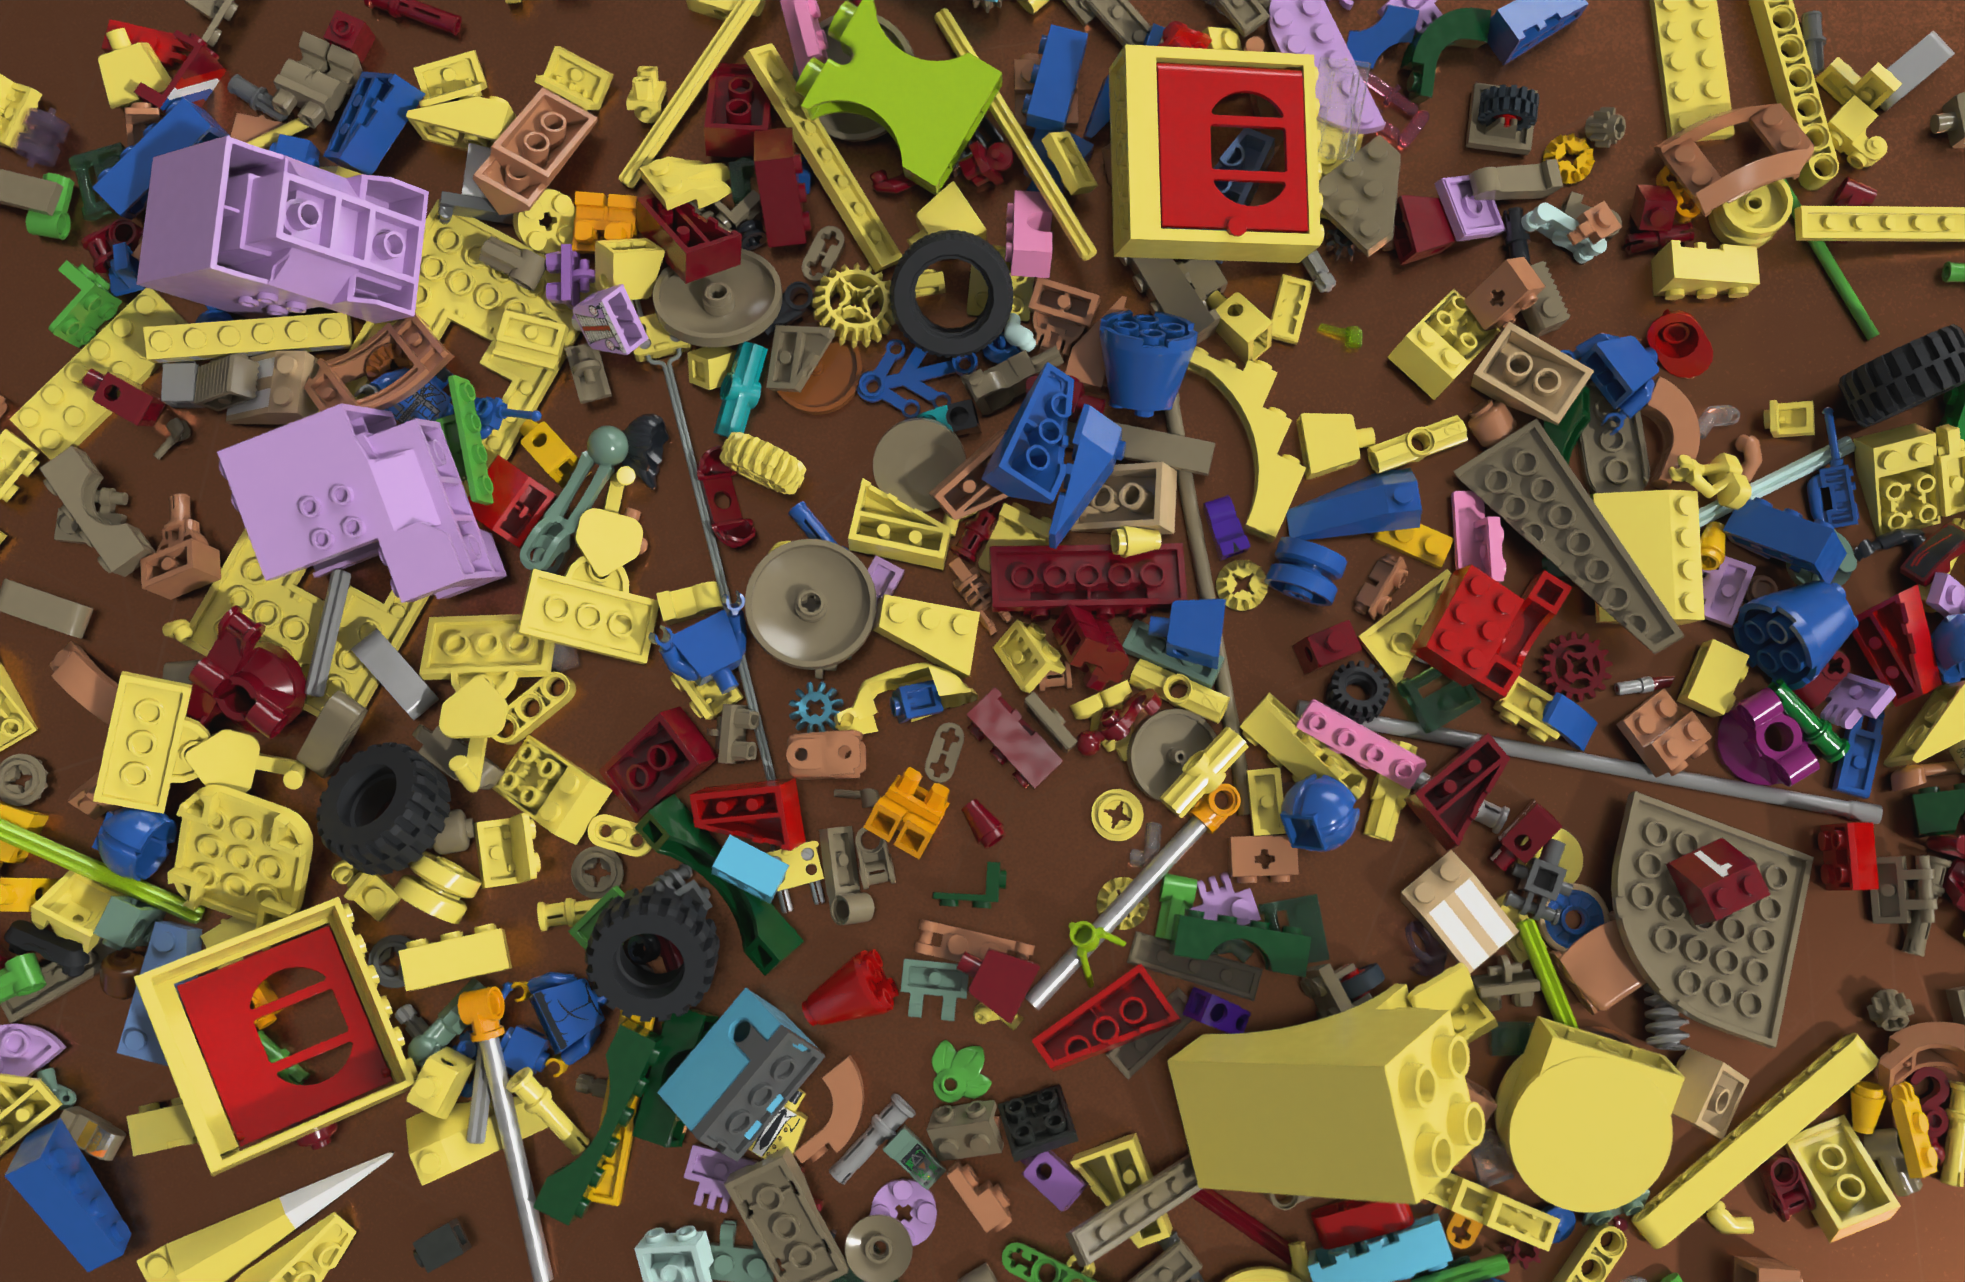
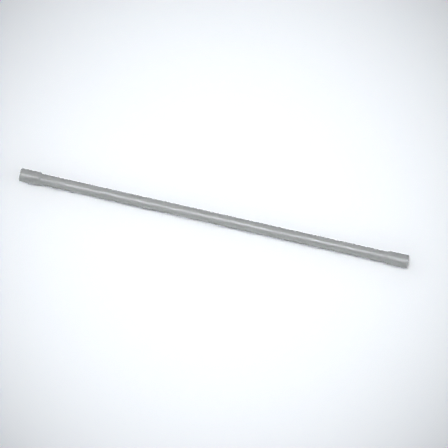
M1298 700L1295 713L1298 718L1301 717L1310 701ZM1384 716L1374 717L1373 721L1369 723L1365 719L1363 724H1360L1375 732L1466 748L1473 741L1483 736V734ZM1492 736L1508 756L1846 817L1849 820L1879 824L1883 815L1882 806L1855 800L1845 801L1681 771L1674 776H1671L1668 772L1656 778L1646 764Z

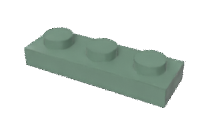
M1135 619L1122 645L1127 654L1146 660L1175 674H1183L1193 682L1209 689L1212 688L1224 664L1225 657L1219 655L1217 669L1171 657L1166 654L1167 638L1148 635L1149 625Z

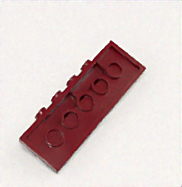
M1183 543L1161 544L1160 549L1126 558L1114 555L1111 544L1058 545L1056 549L1050 548L1049 545L990 546L992 612L1023 611V616H1031V620L1041 622L1049 620L1050 615H1060L1068 603L1090 611L1091 614H1095L1096 619L1110 620L1115 618V614H1128L1129 619L1139 620L1146 618L1147 613H1152L1153 609L1171 608L1173 601L1188 600Z

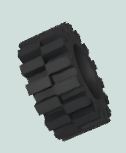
M1360 660L1357 666H1355L1354 661H1349L1346 666L1344 664L1339 666L1328 685L1326 699L1327 702L1331 701L1329 705L1331 709H1338L1340 714L1346 715L1351 720L1356 718L1357 723L1363 724L1365 719L1369 723L1373 721L1374 717L1377 718L1388 700L1390 688H1387L1389 684L1388 679H1382L1384 673L1381 669L1375 673L1373 671L1375 665L1370 663L1369 667L1366 668L1364 667L1365 661ZM1350 684L1360 685L1369 692L1370 698L1365 701L1354 699L1347 693L1346 687Z

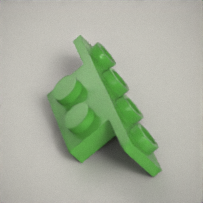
M452 375L448 377L454 414L436 419V422H440L461 481L467 480L471 500L483 505H490L494 503L492 496L494 487L488 475L486 465L488 456L482 444L480 434L482 425L476 413L474 403L476 393L469 380Z

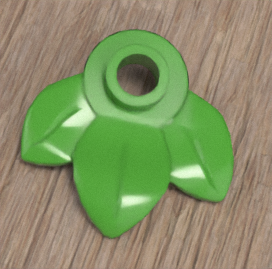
M947 1040L942 1041L938 1045L931 1062L936 1074L933 1081V1091L938 1099L946 1103H953L962 1097L969 1099L979 1098L988 1091L992 1082L986 1076L980 1074L985 1061L984 1051L981 1046H969L957 1053L952 1044ZM950 1079L955 1082L956 1088L954 1091H948L945 1088L944 1082Z

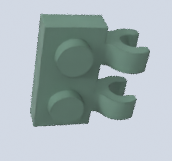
M904 959L900 992L910 993L908 1017L922 1018L924 995L943 996L941 1020L954 1021L956 999H967L969 976L956 969L958 964Z
M724 1219L720 1228V1243L711 1242L710 1244L714 1260L709 1267L711 1279L730 1282H774L775 1275L754 1238L753 1246L735 1245L737 1221Z

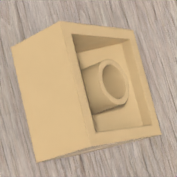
M1694 1049L1686 1050L1676 1065V1068L1685 1079L1671 1115L1723 1140L1750 1080L1722 1061Z

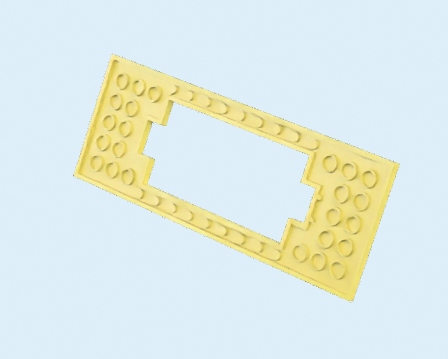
M438 199L425 222L415 312L429 325V329L439 341L452 321L491 342L479 363L488 370L511 381L502 398L503 403L508 405V409L533 412L538 408L567 357L565 348L573 346L581 331L575 330L572 325L573 310L565 304L551 303L546 298L547 283L561 282V273L550 274L546 268L534 291L527 290L514 283L507 275L479 261L480 250L486 240L493 236L521 251L528 249L546 259V255L529 248L527 245L473 217L452 215L451 221L448 224L440 223L438 220ZM595 282L590 283V292H580V302L598 291L595 287ZM504 310L568 326L569 330L561 358L558 360L557 372L498 358L492 354L496 346V337ZM398 320L376 324L366 321L349 351L365 343L388 322L394 325ZM367 376L345 383V386L353 397L359 400L365 394L360 393L357 397L354 394L361 386L370 384ZM507 417L502 420L499 430H492L490 436L482 440L488 456L486 462L487 469L497 454L508 460L522 436L519 428L528 419ZM464 480L462 484L468 497L470 494L468 482ZM245 528L221 568V580L212 583L190 621V628L194 631L193 637H187V641L180 643L207 657L217 640L220 620L229 609L238 605L243 609V614L254 622H261L266 626L263 635L258 641L271 642L286 649L299 663L307 681L325 601L297 586L307 568L276 580L265 581ZM350 586L346 596L324 696L314 697L307 695L303 710L318 717L327 701L338 690L343 691L366 708L380 682L352 652L351 648L377 628L398 651L429 596L414 602L401 603L400 598H397L393 591H391L385 603H382Z

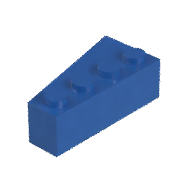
M185 98L181 101L173 102L166 110L167 115L158 123L148 126L143 132L144 137L136 145L127 147L120 155L121 160L113 167L102 171L97 177L98 182L92 188L120 216L130 220L134 219L147 207L153 157L220 137H230L206 110Z

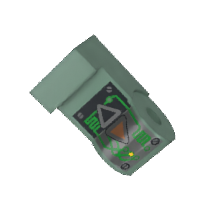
M906 1124L896 1132V1136L893 1139H890L883 1146V1151L898 1162L927 1190L947 1171L945 1166L932 1154V1151Z

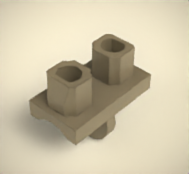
M588 342L578 346L566 347L565 351L580 403L584 404L612 396L599 350L592 349Z
M723 704L722 716H717L716 729L707 728V735L716 736L715 749H719L718 763L744 764V761L756 759V743L746 742V730L757 729L760 719L759 712L748 709V705Z
M1499 955L1497 965L1487 967L1488 974L1471 976L1479 999L1489 1011L1501 1009V996L1510 994L1512 1003L1515 1006H1532L1534 991H1540V981L1534 978L1530 969L1522 970L1521 963L1510 964L1507 955Z

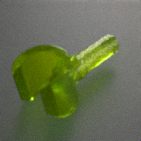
M1323 323L1320 324L1319 331L1345 337V347H1362L1363 332L1359 327L1339 328Z

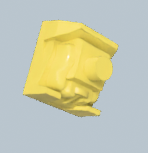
M69 870L31 906V921L39 929H44L50 923L55 934L62 938L82 943L83 952L88 954L98 944L100 936L93 934L111 896L128 895Z

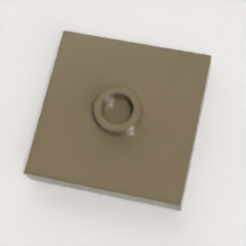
M1034 691L1026 697L1024 708L1057 746L1067 754L1075 747L1078 741L1063 725L1066 723L1064 718L1055 708L1050 710Z

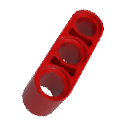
M1351 1199L1320 1207L1310 1215L1323 1249H1334L1408 1228L1415 1222L1409 1204Z

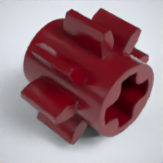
M1505 1234L1507 1236L1506 1243L1501 1244L1500 1248L1509 1251L1510 1254L1507 1256V1260L1510 1264L1516 1263L1519 1259L1520 1266L1526 1270L1528 1269V1262L1535 1261L1541 1263L1538 1255L1540 1250L1543 1249L1525 1242L1527 1250L1522 1252L1518 1246L1522 1240Z

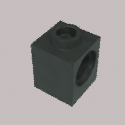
M457 1218L412 1243L415 1248L413 1250L414 1258L421 1268L425 1267L427 1273L472 1248Z

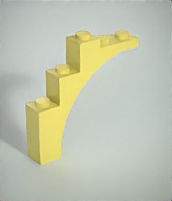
M1196 346L1187 370L1205 377L1225 396L1238 414L1251 445L1255 474L1254 493L1243 531L1272 543L1279 532L1307 468L1300 465L1301 461L1291 455L1283 454L1282 457L1277 455L1292 420L1287 418V414L1282 410L1274 407L1266 409L1263 405L1278 372L1273 371L1271 365L1261 360H1255L1254 362L1248 360L1242 371L1237 369L1238 365L1223 358L1220 361L1208 356L1209 353L1206 350Z

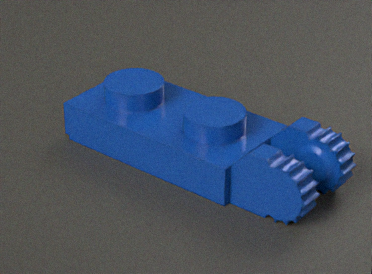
M1884 710L1876 719L1869 717L1867 731L1861 729L1863 716L1853 728L1845 729L1844 738L1850 743V748L1838 760L1832 787L1833 791L1862 799L1870 797L1883 739L1881 732L1885 716Z

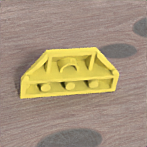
M0 1073V1157L63 1105L41 1079Z

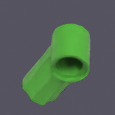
M44 174V180L56 182L64 188L53 216L28 210L26 228L29 234L64 240L70 232L71 220L67 212L75 182L59 174Z
M1169 873L1165 874L1159 894L1161 905L1155 937L1171 940L1174 915H1184L1185 909L1192 908L1196 895L1197 879Z
M35 953L14 957L5 963V968L0 970V1004L15 996L34 993L46 986Z

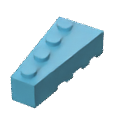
M1435 1213L1415 1219L1414 1224L1400 1231L1334 1249H1323L1320 1247L1310 1250L1308 1269L1313 1282H1393L1409 1279L1415 1273L1427 1269L1428 1271L1443 1269L1448 1266L1447 1262L1452 1261L1453 1257L1439 1215Z

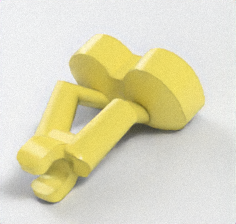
M1720 453L1710 464L1704 465L1687 455H1680L1677 458L1680 468L1670 467L1668 469L1672 480L1690 483L1708 499L1717 494L1718 503L1727 508L1740 509L1751 496V486L1747 477L1742 475V467L1738 458L1734 455ZM1702 476H1707L1709 482L1706 481Z
M1125 680L1070 705L1075 719L1091 718L1090 731L1094 732L1098 729L1104 708L1123 709L1124 705L1122 703L1128 700L1133 692L1128 680ZM1133 724L1130 727V733L1122 740L1105 739L1101 742L1107 752L1116 749L1122 761H1127L1129 740L1135 730Z

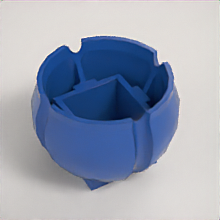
M1965 613L1948 615L1931 633V641L1940 678L1944 683L1950 684L1959 682L1962 677L1965 678Z
M1312 774L1304 780L1296 782L1290 788L1281 805L1280 816L1292 848L1326 852L1334 850L1348 841L1359 820L1360 810L1353 808L1356 799L1344 784L1328 775H1323L1317 779L1316 774Z
M122 807L107 812L92 848L98 850L103 863L113 873L123 878L135 879L137 881H140L141 878L145 880L153 875L166 860L170 853L167 844L175 842L178 826L165 812L162 814Z

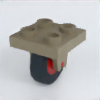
M1329 963L1308 967L1306 977H1301L1302 981L1300 984L1306 996L1314 1000L1318 1011H1316L1318 1019H1322L1373 999L1370 990L1382 983L1385 976L1377 963H1372L1359 969L1355 967L1354 963H1348L1335 971Z

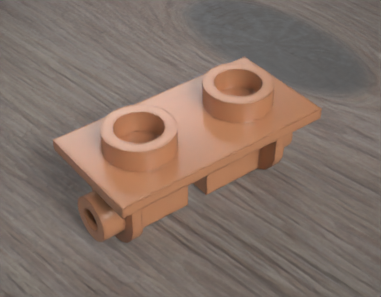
M1386 553L1384 557L1378 559L1369 575V578L1378 582L1375 587L1365 582L1354 600L1356 603L1354 609L1357 612L1365 615L1368 611L1375 623L1381 615H1386L1391 607V597L1395 590L1401 588L1408 577V567L1403 557L1400 556L1397 561L1394 556Z

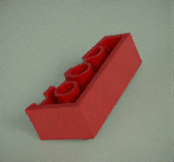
M1140 963L1031 1041L1049 1068L1055 1072L1182 1022L1144 966Z

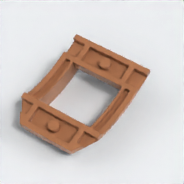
M1778 103L1742 107L1710 116L1654 146V150L1702 214L1707 217L1711 214V210L1725 202L1729 204L1775 181L1790 177L1795 180L1800 177L1802 168L1806 162L1808 163L1814 153V146L1783 105ZM1748 121L1774 155L1749 163L1721 177L1695 142L1726 127Z
M415 312V317L399 319L394 325L388 322L373 337L346 354L327 361L320 358L317 361L320 368L313 379L309 376L304 389L320 412L341 403L385 410L407 399L424 387L455 356L442 345L429 329V325ZM390 343H398L414 366L386 388L356 400L345 386V383L366 376V363L370 355L377 348Z

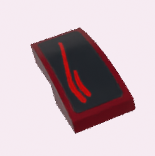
M1951 521L1938 529L1906 559L1900 567V573L1926 587L1933 582L1936 572H1950V561L1965 552V529Z

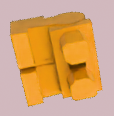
M575 191L576 219H574L572 250L580 254L589 253L595 255L596 241L636 239L638 234L636 198L638 197L609 194L607 199L604 193Z
M908 767L902 775L897 776L885 795L876 802L863 828L887 842H890L897 830H899L900 833L894 846L920 860L950 804L947 802L950 790L940 783H934L930 791L920 787L919 783L923 776L919 771Z

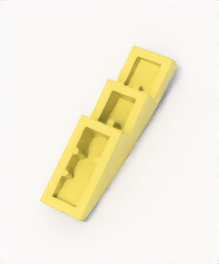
M1449 1173L1447 1177L1442 1178L1423 1197V1199L1548 1252L1560 1222L1559 1218L1453 1173Z

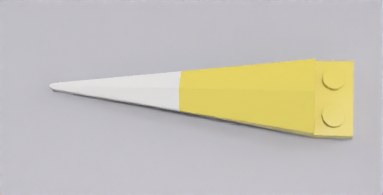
M388 1152L169 1242L136 1262L147 1282H228L311 1217L393 1157L394 1152Z

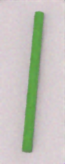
M1786 178L1783 179V180L1788 184V186L1790 187V185H1789V183L1787 182ZM1790 187L1793 197L1791 215L1795 220L1794 209L1802 205ZM1808 241L1866 339L1870 340L1879 335L1880 333L1824 241Z

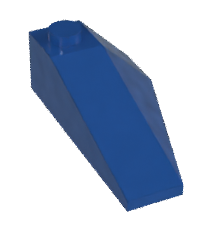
M1049 362L1043 366L995 449L981 478L983 481L1009 497L1048 504L1054 502L1066 475L1064 455L1065 448L1068 447L1069 436L1066 434L1068 417L1071 416L1073 378Z

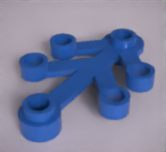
M892 339L887 343L886 353L874 371H866L861 375L857 392L867 402L885 401L902 411L905 419L917 418V415L921 413L919 403L913 399L906 400L890 389L903 386L932 403L934 409L939 407L936 405V400L941 397L947 399V405L951 404L949 394L938 392L921 381L957 373L959 376L966 373L969 375L977 370V356L975 353L965 357L957 356V358H952L950 361L918 368L925 355L929 352H924L922 349L915 347L901 371L887 376L895 360L902 359L906 352L905 345L901 340ZM894 345H899L902 350L899 354H892L890 348ZM962 360H968L971 366L968 369H962L959 363ZM874 382L878 384V389L875 392H869L866 389L869 383ZM908 405H914L917 411L915 414L909 415L905 412V408Z

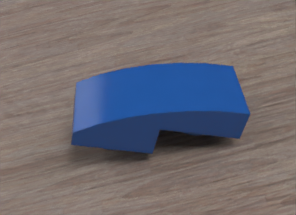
M1556 692L1553 700L1546 704L1543 711L1542 722L1560 733V736H1563L1571 747L1584 752L1598 724L1596 720L1571 699Z

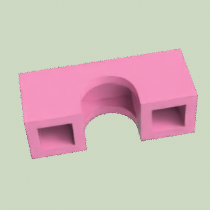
M1015 190L1013 203H1007L1005 262H1011V276L1050 277L1052 211L1040 192Z

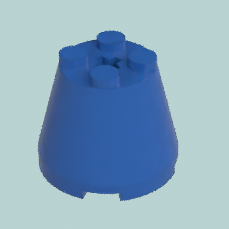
M1129 310L1114 312L1104 316L1101 319L1099 336L1110 398L1109 405L1114 408L1132 409L1134 414L1140 417H1152L1154 411L1171 410L1197 345L1198 332L1193 330L1194 323L1185 318L1162 312H1155L1154 316L1139 314L1133 317V312Z
M1811 581L1749 601L1738 609L1740 611L1738 623L1733 625L1737 645L1741 652L1749 655L1747 662L1752 668L1758 666L1772 678V682L1777 686L1779 685L1776 683V680L1782 679L1791 690H1797L1809 684L1819 675L1850 634L1857 629L1859 623L1853 614L1850 604L1846 600L1845 590L1839 584Z

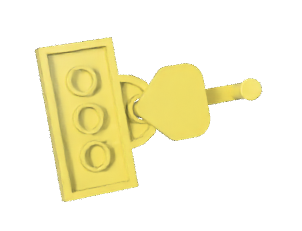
M623 466L611 476L603 510L592 508L580 516L575 542L584 556L579 557L572 563L564 576L537 569L531 570L517 634L642 665L647 664L651 646L649 634L654 632L659 603L658 600L629 593V579L623 568V565L639 555L643 538V529L637 520L618 514L624 485H630L635 480V471L631 467Z
M521 614L429 617L419 675L423 680L451 679V685L456 693L443 703L439 727L448 738H470L467 757L464 755L455 756L449 761L448 766L450 770L454 771L466 790L472 793L477 792L480 787L487 739L499 734L505 726L508 710L505 698L514 690L518 677H550L555 643L517 634Z
M122 671L93 801L164 814L171 783H185L199 777L205 786L221 785L247 793L252 786L255 769L283 774L284 785L291 790H295L303 784L306 766L298 760L259 753L260 744L258 740L246 732L223 729L211 736L208 729L199 721L186 717L193 685Z

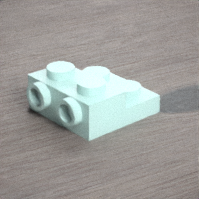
M684 1226L675 1233H665L664 1228H654L646 1232L645 1236L635 1247L643 1282H712L709 1267L714 1260L706 1231H696L694 1226Z

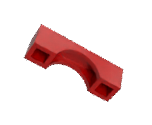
M1545 570L1535 575L1521 598L1524 599V602L1481 681L1470 684V686L1494 701L1505 698L1521 673L1523 662L1533 643L1545 626L1557 614L1573 587Z

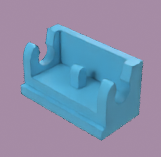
M729 835L712 866L711 874L771 904L789 865Z

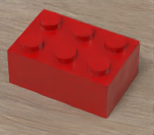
M1472 564L1457 569L1449 579L1410 652L1462 687L1481 681L1524 599Z

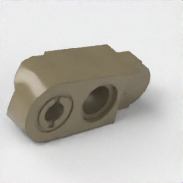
M419 724L412 733V736L423 744L418 753L451 778L458 781L459 779L454 771L450 770L448 763L453 757L458 755L467 757L469 745L460 738L446 737L439 726L432 731ZM487 757L484 758L479 787L482 790H490L505 773L503 769Z

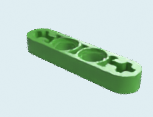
M1015 1242L1009 1244L1002 1254V1264L1005 1269L1027 1282H1042L1039 1272L1041 1267L1048 1263L1053 1265L1056 1270V1276L1052 1282H1072L1074 1279H1081L1083 1282H1099L1023 1243ZM1022 1249V1257L1035 1262L1032 1268L1022 1264H1017L1014 1267L1015 1260L1011 1258L1013 1252L1019 1253Z

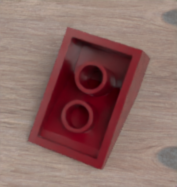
M719 63L710 76L704 122L706 156L754 159V131L770 130L772 128L773 105L748 64Z
M681 706L659 712L599 770V773L635 822H638L649 810L671 795L676 794L697 778L718 756Z

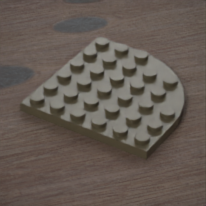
M1636 791L1629 793L1614 856L1611 891L1616 924L1630 959L1649 986L1665 1002L1680 1013L1716 1030L1767 1048H1776L1814 857ZM1719 838H1724L1756 863L1771 895L1717 921L1695 925L1666 863Z

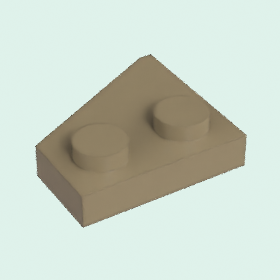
M776 325L766 388L772 391L801 392L833 340L836 331L830 327Z

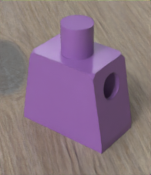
M1052 1150L1020 1160L1027 1167L1022 1175L1061 1212L1068 1210L1089 1185L1086 1180ZM1045 1163L1052 1169V1174L1048 1179L1041 1174V1167Z

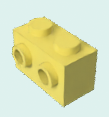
M1715 639L1703 642L1677 701L1712 718L1728 713L1736 700V696L1733 695L1737 684H1740L1745 679L1749 667L1746 666L1749 655Z

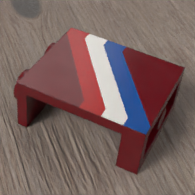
M177 29L173 35L190 54L163 94L142 82L134 91L144 103L152 104V108H159L161 118L167 115L166 110L173 102L181 101L183 98L202 107L227 71L218 62L219 55L207 47L208 43L194 33H190L187 36Z

